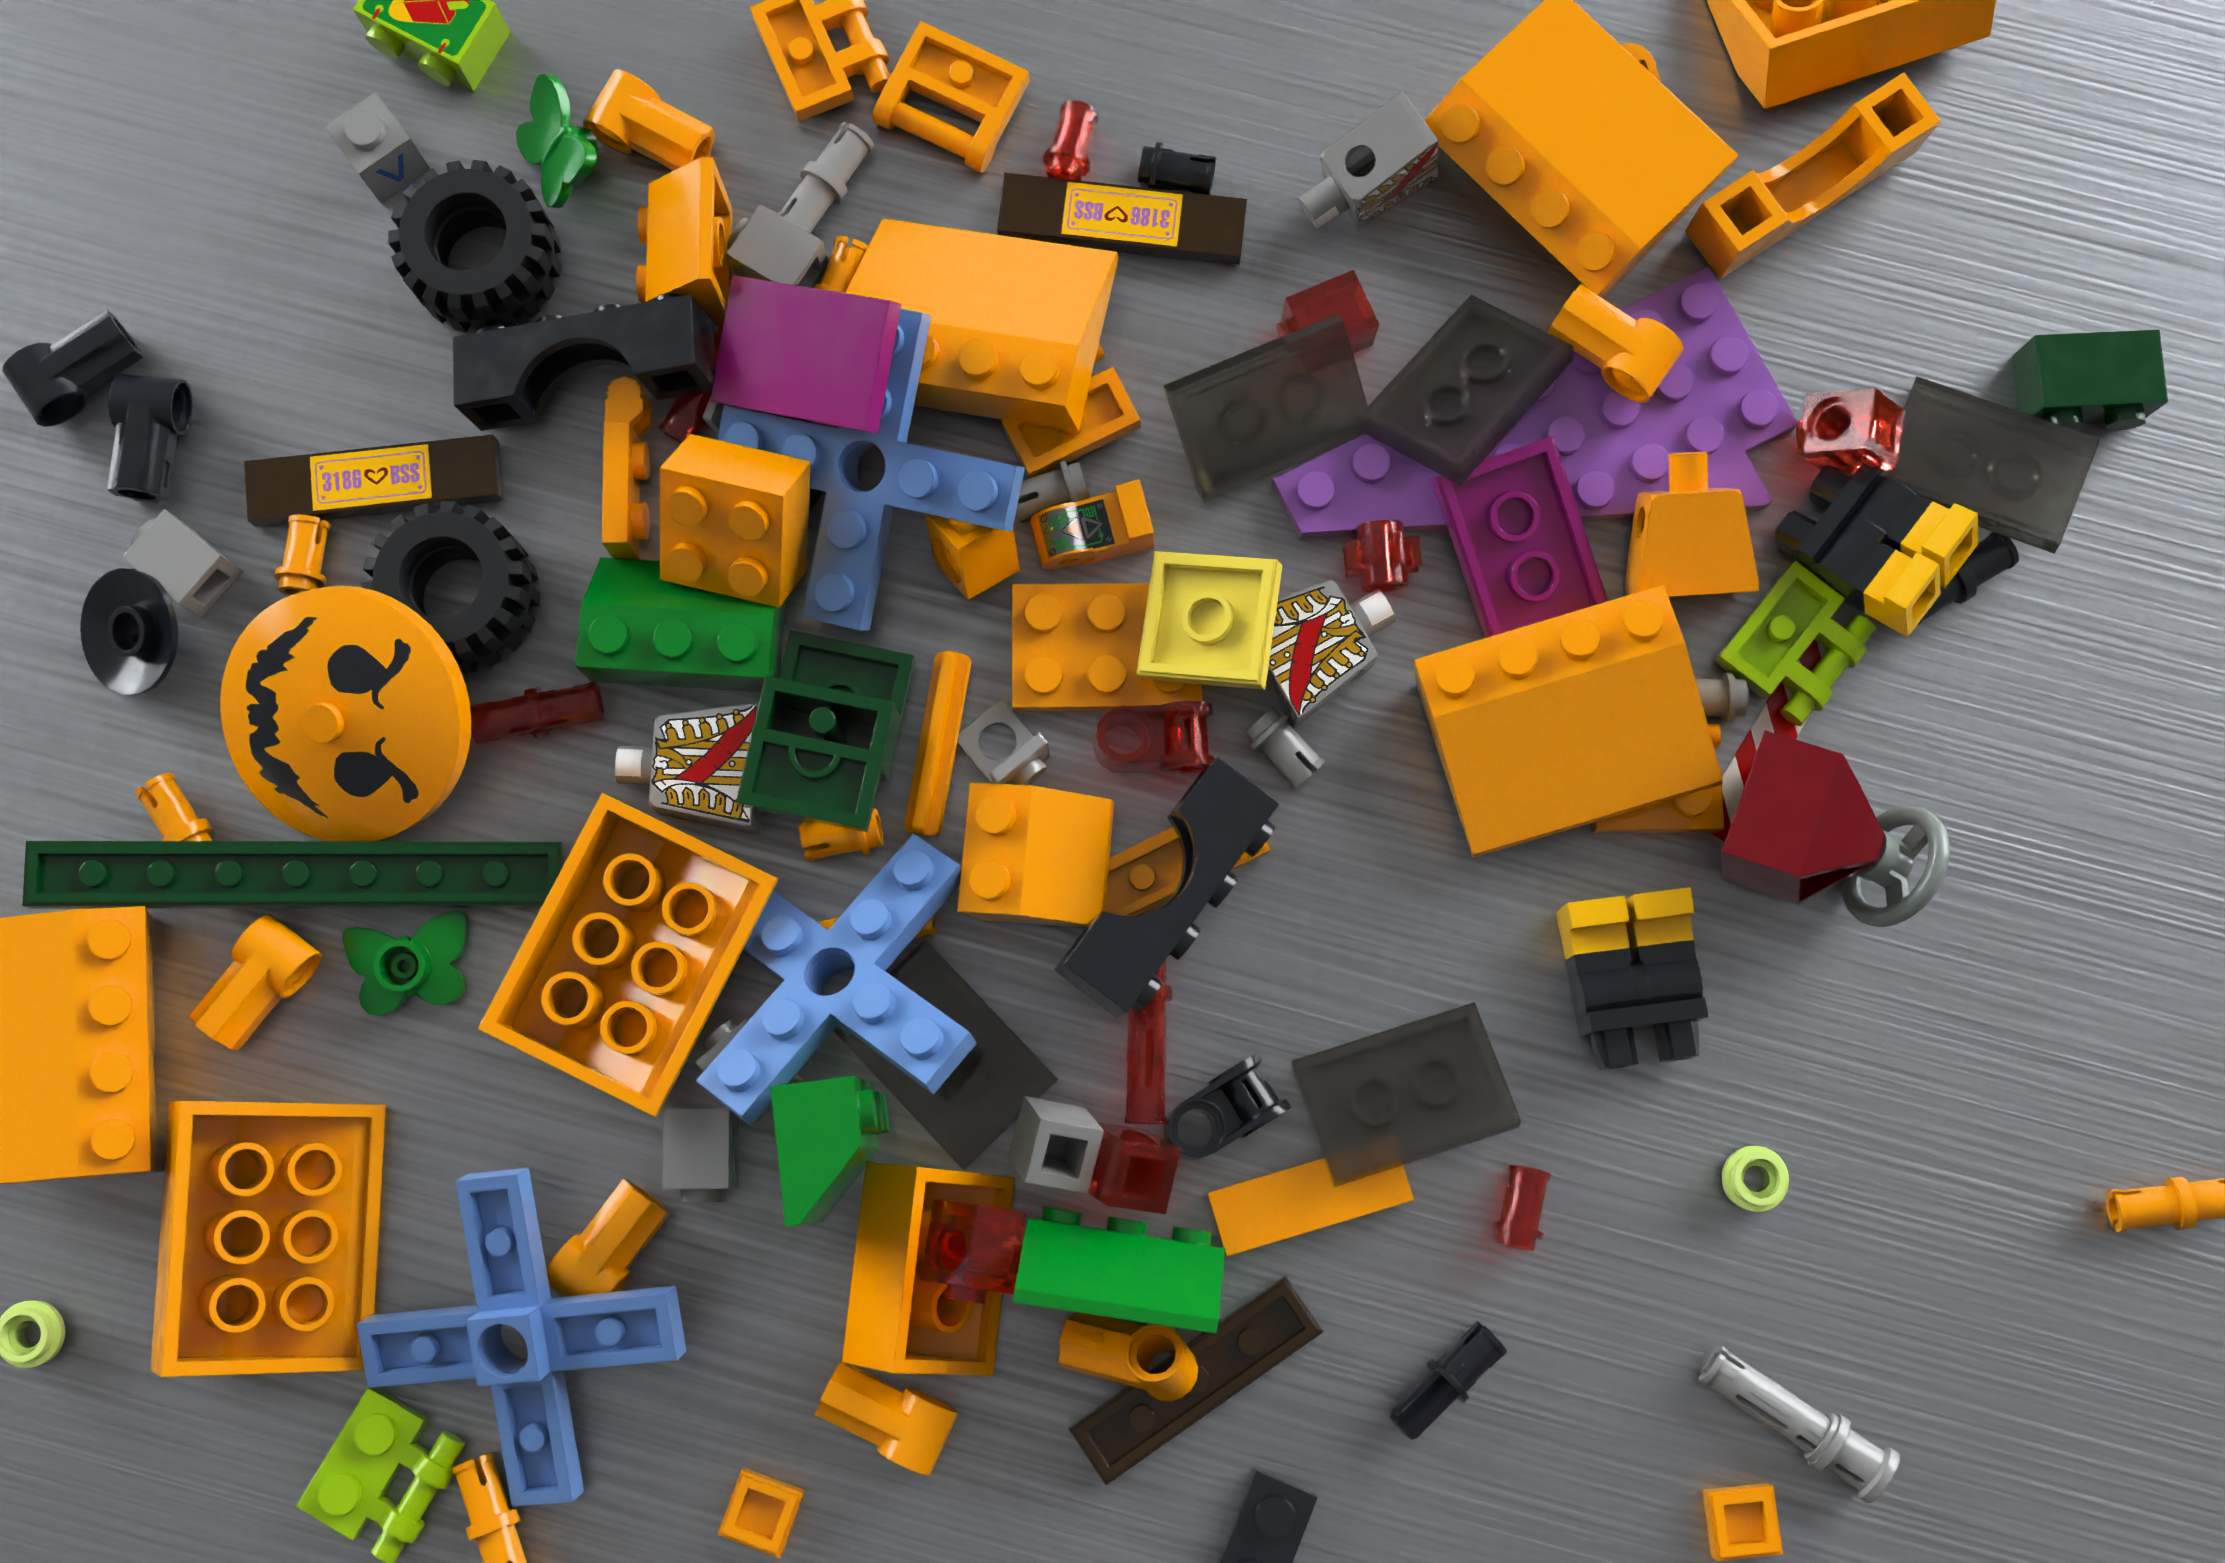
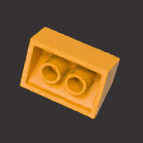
M866 1161L842 1363L890 1373L993 1376L1015 1177Z

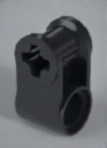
M1255 1052L1209 1081V1086L1180 1103L1169 1113L1164 1124V1137L1168 1147L1176 1155L1189 1160H1198L1209 1156L1240 1136L1242 1138L1248 1136L1292 1108L1287 1099L1278 1098L1259 1068L1262 1059L1258 1052ZM1196 1111L1204 1114L1211 1123L1212 1136L1209 1142L1202 1148L1190 1147L1180 1139L1178 1122L1186 1112Z

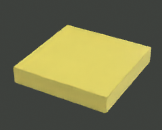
M1154 551L1136 675L1142 680L1265 690L1282 573V564L1279 560Z

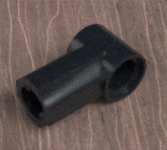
M107 309L54 344L35 343L16 351L4 363L2 371L37 425L49 427L62 424L78 415L87 405L88 397L86 394L141 360L143 356L132 336L122 326L116 316Z
M119 374L111 383L108 399L109 416L113 426L116 428L106 490L115 496L141 502L158 503L161 500H168L177 436L187 432L193 414V398L190 386L183 379Z

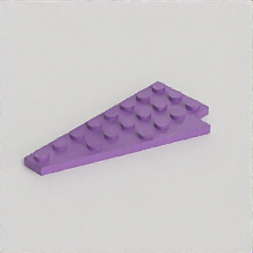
M1707 266L1619 309L1635 320L1649 318L1658 321L1672 330L1684 346L1683 353L1649 401L1637 403L1618 394L1604 381L1601 375V368L1559 340H1556L1273 478L1271 486L1299 539L1446 531L1448 528L1431 478L1537 440L1554 436L1582 522L1633 519L1638 493L1669 491L1668 454L1683 452H1707L1708 488L1740 489L1746 513L1759 512L1767 508L1773 500L1747 454L1792 432L1799 423L1711 268Z

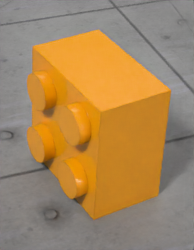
M690 434L660 467V580L780 608L807 571L811 461Z

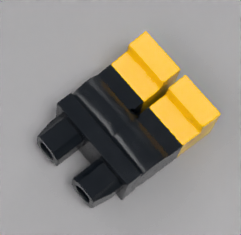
M1865 463L1861 464L1855 474L1825 465L1813 480L1809 489L1810 502L1825 509V513L1817 522L1793 510L1786 515L1775 531L1777 547L1845 598L1844 602L1908 638L1940 596V586L1946 588L1977 547L1978 513L1956 503L1948 509L1916 494L1908 486L1895 479L1880 476L1879 470Z
M1691 887L1633 894L1627 899L1624 895L1569 902L1556 911L1572 997L1578 1015L1576 1020L1579 1038L1590 1037L1592 1049L1600 1070L1623 1068L1639 1064L1633 1032L1638 1030L1654 1029L1659 1062L1686 1060L1699 1056V1028L1697 1022L1707 1018L1708 1011L1706 1000L1703 998L1702 977L1696 959L1690 915L1694 913Z

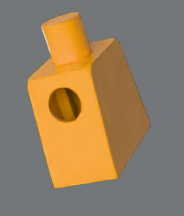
M1707 452L1668 454L1669 491L1638 493L1636 498L1624 579V594L1631 595L1660 585H1664L1668 597L1759 591L1757 568L1744 500L1740 489L1708 488Z

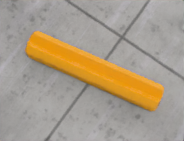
M953 651L938 652L934 658L904 822L905 831L918 836L935 837L939 836L942 830L972 664L970 657L962 653Z

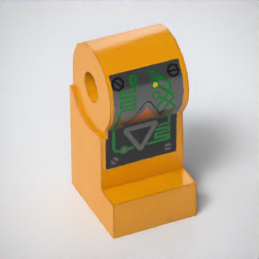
M1140 479L1116 485V491L1078 502L1055 505L1033 515L1030 519V524L1042 568L1044 570H1060L1080 564L1085 566L1153 549L1154 530Z

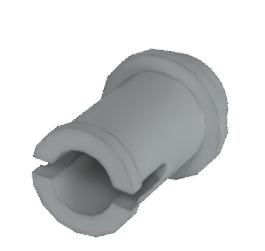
M1063 460L1059 462L1061 466L1059 469L1022 480L1019 499L1033 494H1038V497L1017 505L1016 513L1019 521H1026L1027 518L1032 517L1036 513L1055 505L1091 498L1080 463L1077 462L1067 466L1066 461Z
M1724 673L1722 679H1695L1705 716H1721L1723 722L1732 723L1734 717H1744L1746 715L1748 688L1745 679H1735L1733 673Z
M1272 707L1245 733L1253 740L1249 745L1252 750L1259 747L1291 781V785L1297 789L1326 761L1319 757L1286 721L1290 715L1285 712L1281 716Z

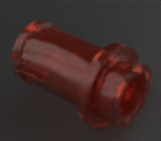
M1067 101L1061 105L1060 119L1053 146L1048 148L1043 156V163L1047 167L1046 174L1048 177L1081 181L1082 177L1090 173L1091 161L1087 156L1095 125L1099 120V112L1094 111L1093 106L1081 101Z
M1509 1165V1176L1500 1221H1493L1492 1229L1497 1230L1495 1243L1534 1252L1536 1239L1543 1240L1544 1233L1538 1231L1547 1182L1550 1180L1551 1174L1530 1167Z

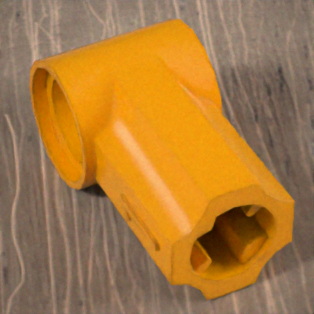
M622 70L613 71L583 120L584 127L589 128L599 141L610 148L625 154H630L632 150H635L673 171L700 157H710L716 138L712 127L661 101L660 96L648 84Z
M1582 284L1571 294L1547 332L1601 368V375L1604 381L1613 390L1637 403L1649 401L1684 350L1679 337L1665 325L1649 318L1635 320Z
M266 914L258 918L242 933L231 951V958L234 961L189 1015L196 1027L211 1039L218 1041L230 1050L239 1051L280 999L289 998L299 991L316 972L322 960V954L272 914Z
M623 1179L582 1234L578 1232L572 1236L546 1268L549 1287L562 1297L621 1291L631 1275V1272L628 1270L629 1267L649 1244V1241L671 1212L646 1190L628 1179Z
M1074 1312L1065 1321L1059 1340L1060 1355L1058 1360L1063 1369L1143 1389L1150 1396L1160 1401H1174L1183 1398L1192 1390L1197 1381L1198 1365L1196 1358L1182 1337L1172 1327L1156 1324L1140 1325L1116 1318ZM1164 1351L1176 1352L1174 1362L1166 1371L1159 1374L1149 1373V1365L1155 1356Z
M840 1361L824 1390L814 1415L877 1445V1452L896 1464L919 1474L929 1476L959 1412L926 1393L910 1387H905L902 1390L858 1367Z

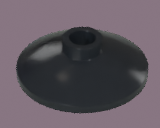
M135 568L110 570L93 584L85 599L80 623L82 647L92 672L104 686L119 694L135 695L151 691L169 673L177 651L178 624L168 593L157 579Z

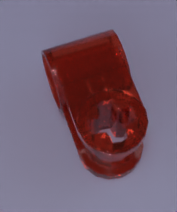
M1178 701L1162 705L1120 706L1112 708L1102 716L1097 724L1093 742L1095 757L1103 767L1117 773L1159 771L1172 774L1199 773L1215 759L1214 756L1209 755L1207 718L1213 715V705L1203 701ZM1184 726L1187 728L1188 749L1185 747ZM1113 727H1129L1138 735L1140 747L1133 753H1117L1107 744L1106 733Z

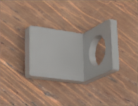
M1003 699L997 701L959 732L957 744L991 784L1031 785L1047 769V766L1043 763L1050 757L1047 740L1040 732L1033 736ZM992 725L1006 726L1011 729L1016 737L1015 749L1005 759L992 760L986 757L979 748V739L982 732Z

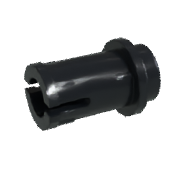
M1157 142L1155 147L1144 146L1138 172V183L1148 184L1149 188L1152 189L1160 186L1210 195L1216 157L1163 148L1162 142Z

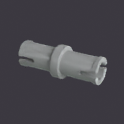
M842 122L838 127V131L816 162H807L801 170V183L777 214L811 234L831 204L840 203L847 194L845 184L865 156L874 148L870 137L857 126Z

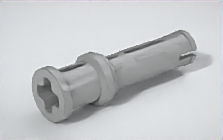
M1722 1345L1713 1351L1700 1372L1701 1375L1698 1378L1699 1382L1718 1394L1723 1395L1735 1403L1736 1406L1792 1441L1796 1446L1804 1450V1457L1808 1460V1464L1817 1471L1824 1468L1828 1469L1855 1487L1858 1498L1868 1504L1875 1501L1891 1482L1900 1462V1454L1891 1447L1880 1449L1850 1429L1851 1422L1843 1415L1830 1413L1826 1416L1760 1371L1743 1362Z

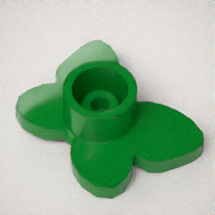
M540 74L535 80L530 99V112L533 121L519 125L516 131L518 148L526 161L531 164L541 165V190L547 207L562 208L567 202L572 186L579 185L593 171L597 161L598 146L596 137L589 128L570 125V102L561 81L556 76Z
M457 910L445 912L423 924L411 938L403 935L399 940L369 928H346L343 931L342 939L349 963L357 974L365 977L359 993L360 1006L368 1014L384 1016L400 1008L408 996L414 997L417 995L424 1002L433 1005H449L460 1000L467 990L466 979L453 963L460 959L466 950L469 929L466 913Z

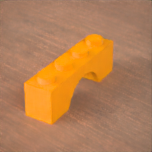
M1903 72L1855 103L1829 129L1787 160L1761 173H1755L1752 170L1702 202L1687 226L1685 233L1719 279H1722L1916 153L1941 120Z

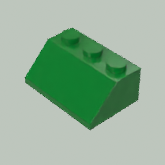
M600 557L581 602L575 667L591 682L762 692L765 675L779 678L786 600L780 608L660 580V561Z
M856 1076L770 1086L785 1227L823 1222L865 1169L866 1161L870 1162L880 1149L879 1134L889 1133L890 1131L885 1094H879V1091L874 1092L873 1083Z
M1044 1206L1042 1219L1027 1218L1014 1289V1303L1217 1334L1225 1248L1211 1245L1212 1232L1173 1226L1172 1239L1145 1235L1147 1222L1108 1216L1106 1229L1081 1225L1082 1212Z

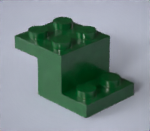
M790 630L779 678L765 675L736 803L740 807L868 832L879 780L889 782L916 662L914 655Z

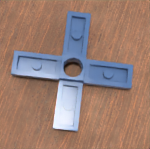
M901 309L878 434L839 427L838 429L724 405L717 440L811 461L810 488L826 492L802 615L804 618L859 631H870L894 507L1005 531H1012L1025 470L1024 467L907 443L931 322V316L928 314L907 309ZM873 446H877L885 459V473L881 482L874 489L867 491L859 481L858 464L865 451Z
M913 833L829 930L773 891L742 953L782 983L696 1080L698 1084L751 1127L772 1102L770 1086L788 1084L837 1027L846 1035L850 1032L934 1095L977 1042L968 1030L888 974L886 970L958 888L961 878V866ZM845 970H854L850 983L843 990L833 995H821L824 985L833 975Z
M529 1167L467 1174L456 1180L455 1183L477 1305L369 1315L358 1322L357 1330L368 1388L474 1378H476L477 1386L491 1385L512 1507L574 1502L584 1492L564 1370L677 1361L687 1350L676 1286L551 1298ZM502 1324L513 1327L523 1336L528 1348L527 1359L517 1357L505 1346L501 1334Z

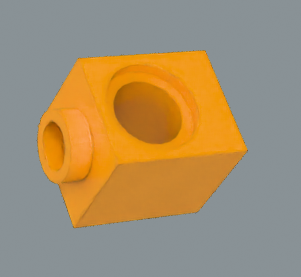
M924 513L934 563L967 600L1020 571L1014 529L1012 531H1005Z

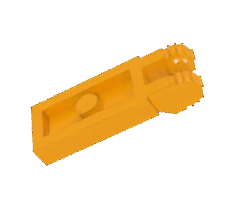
M624 375L614 381L611 380V384L607 386L608 391L605 392L608 398L605 399L603 435L602 544L612 558L639 560L640 540H647L650 533L648 505L646 502H640V480H648L651 469L648 443L640 442V439L653 428V416L650 413L653 410L650 406L651 402L646 394L643 393L644 389L639 381Z

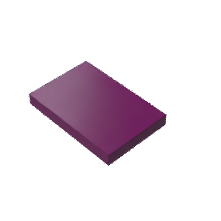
M732 275L710 402L878 434L902 304L885 299Z
M1554 436L1537 440L1431 478L1485 638L1608 601Z

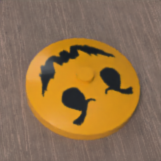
M328 586L285 597L266 608L249 623L235 643L225 667L220 695V714L226 745L240 777L258 801L278 819L304 834L325 841L374 842L392 837L419 824L436 811L451 794L461 776L468 756L471 739L470 701L462 673L452 652L434 628L418 613L390 596L361 587Z

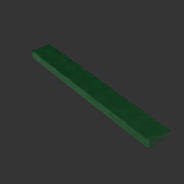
M26 841L22 906L29 909H95L145 906L146 908H541L563 867L564 844L562 842Z

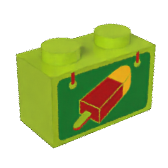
M358 0L353 8L356 16L367 31L366 40L378 51L393 59H398L400 54H403L418 62V67L436 82L450 86L455 81L472 91H475L511 33L498 6L490 0Z

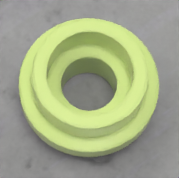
M1747 1146L1738 1149L1726 1160L1722 1170V1185L1727 1197L1739 1208L1752 1212H1763L1774 1208L1784 1199L1789 1187V1174L1785 1163L1774 1151L1761 1146ZM1751 1166L1757 1167L1763 1174V1184L1757 1191L1749 1190L1744 1183V1173Z
M39 1300L23 1301L11 1306L0 1318V1355L6 1362L15 1367L32 1368L46 1364L58 1354L63 1345L65 1324L58 1310L49 1303ZM32 1321L39 1325L41 1331L40 1340L35 1346L29 1344L25 1338L26 1327Z

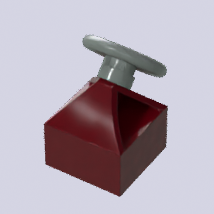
M1764 730L1721 851L1723 881L1797 905L1840 883L1844 904L1857 920L1870 926L1887 927L1911 918L1932 899L1944 879L1949 862L1950 848L1948 835L1943 823L1927 809L1917 806H1902L1888 810L1876 817L1844 754ZM1914 825L1902 840L1888 833L1900 826ZM1929 843V855L1925 870L1916 886L1909 893L1907 877L1912 870L1913 859ZM1861 878L1873 881L1885 888L1887 907H1874L1865 901L1860 888Z

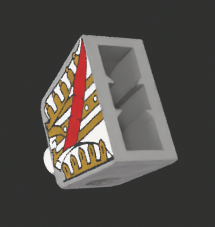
M1402 90L1323 151L1320 155L1324 180L1300 196L1298 200L1304 212L1317 229L1344 211L1357 227H1362L1439 178L1438 139Z
M1329 580L1278 598L1266 684L1283 713L1287 712L1290 715L1287 720L1293 729L1302 725L1373 667L1378 654L1369 636L1396 621L1389 602L1379 589L1349 604L1334 580Z
M745 704L656 717L652 747L618 746L615 759L617 783L650 785L649 806L658 814L748 834H760L761 811L740 807L736 803L758 704Z

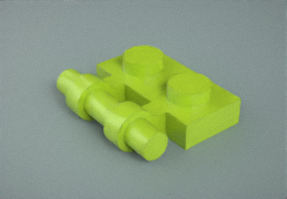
M1795 560L1785 569L1715 658L1714 662L1728 673H1733L1736 679H1745L1747 687L1763 700L1773 693L1780 682L1790 689L1792 696L1780 713L1790 723L1801 726L1813 710L1821 711L1833 696L1830 688L1846 667L1854 668L1867 651L1864 644L1874 633L1876 626L1868 618L1856 614L1845 628L1834 621L1831 617L1844 602L1845 598ZM1816 640L1824 647L1826 653L1813 670L1809 671L1798 662V659L1812 641Z
M380 1387L367 1388L296 1507L352 1541L361 1537L370 1520L375 1521L383 1531L373 1546L371 1553L383 1562L395 1563L405 1544L414 1543L424 1527L425 1522L421 1517L437 1490L446 1489L454 1476L452 1471L453 1463L464 1447L465 1441L457 1435L443 1430L432 1449L426 1448L417 1441L431 1418ZM404 1465L412 1471L415 1477L400 1503H397L387 1497L386 1493Z

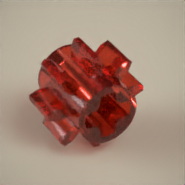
M1376 520L1358 525L1356 527L1357 540L1345 541L1346 547L1343 548L1345 577L1360 576L1361 590L1368 593L1376 589L1386 593L1408 587V573L1419 572L1418 566H1422L1420 537L1418 535L1404 537L1403 523L1397 520Z

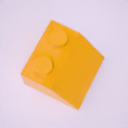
M700 157L648 183V206H640L638 209V234L641 244H647L646 265L637 266L636 289L640 303L653 301L662 294H692L713 321V324H723L731 286V265L726 253L728 251L727 242L732 232V205L713 157Z
M970 783L957 912L980 921L1086 927L1093 917L1102 911L1105 912L1115 801L1033 785Z

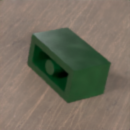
M2160 330L2035 335L2012 356L2020 426H2043L2046 433H2064L2077 430L2087 423H2105L2107 430H2127L2145 424V418L2168 402Z

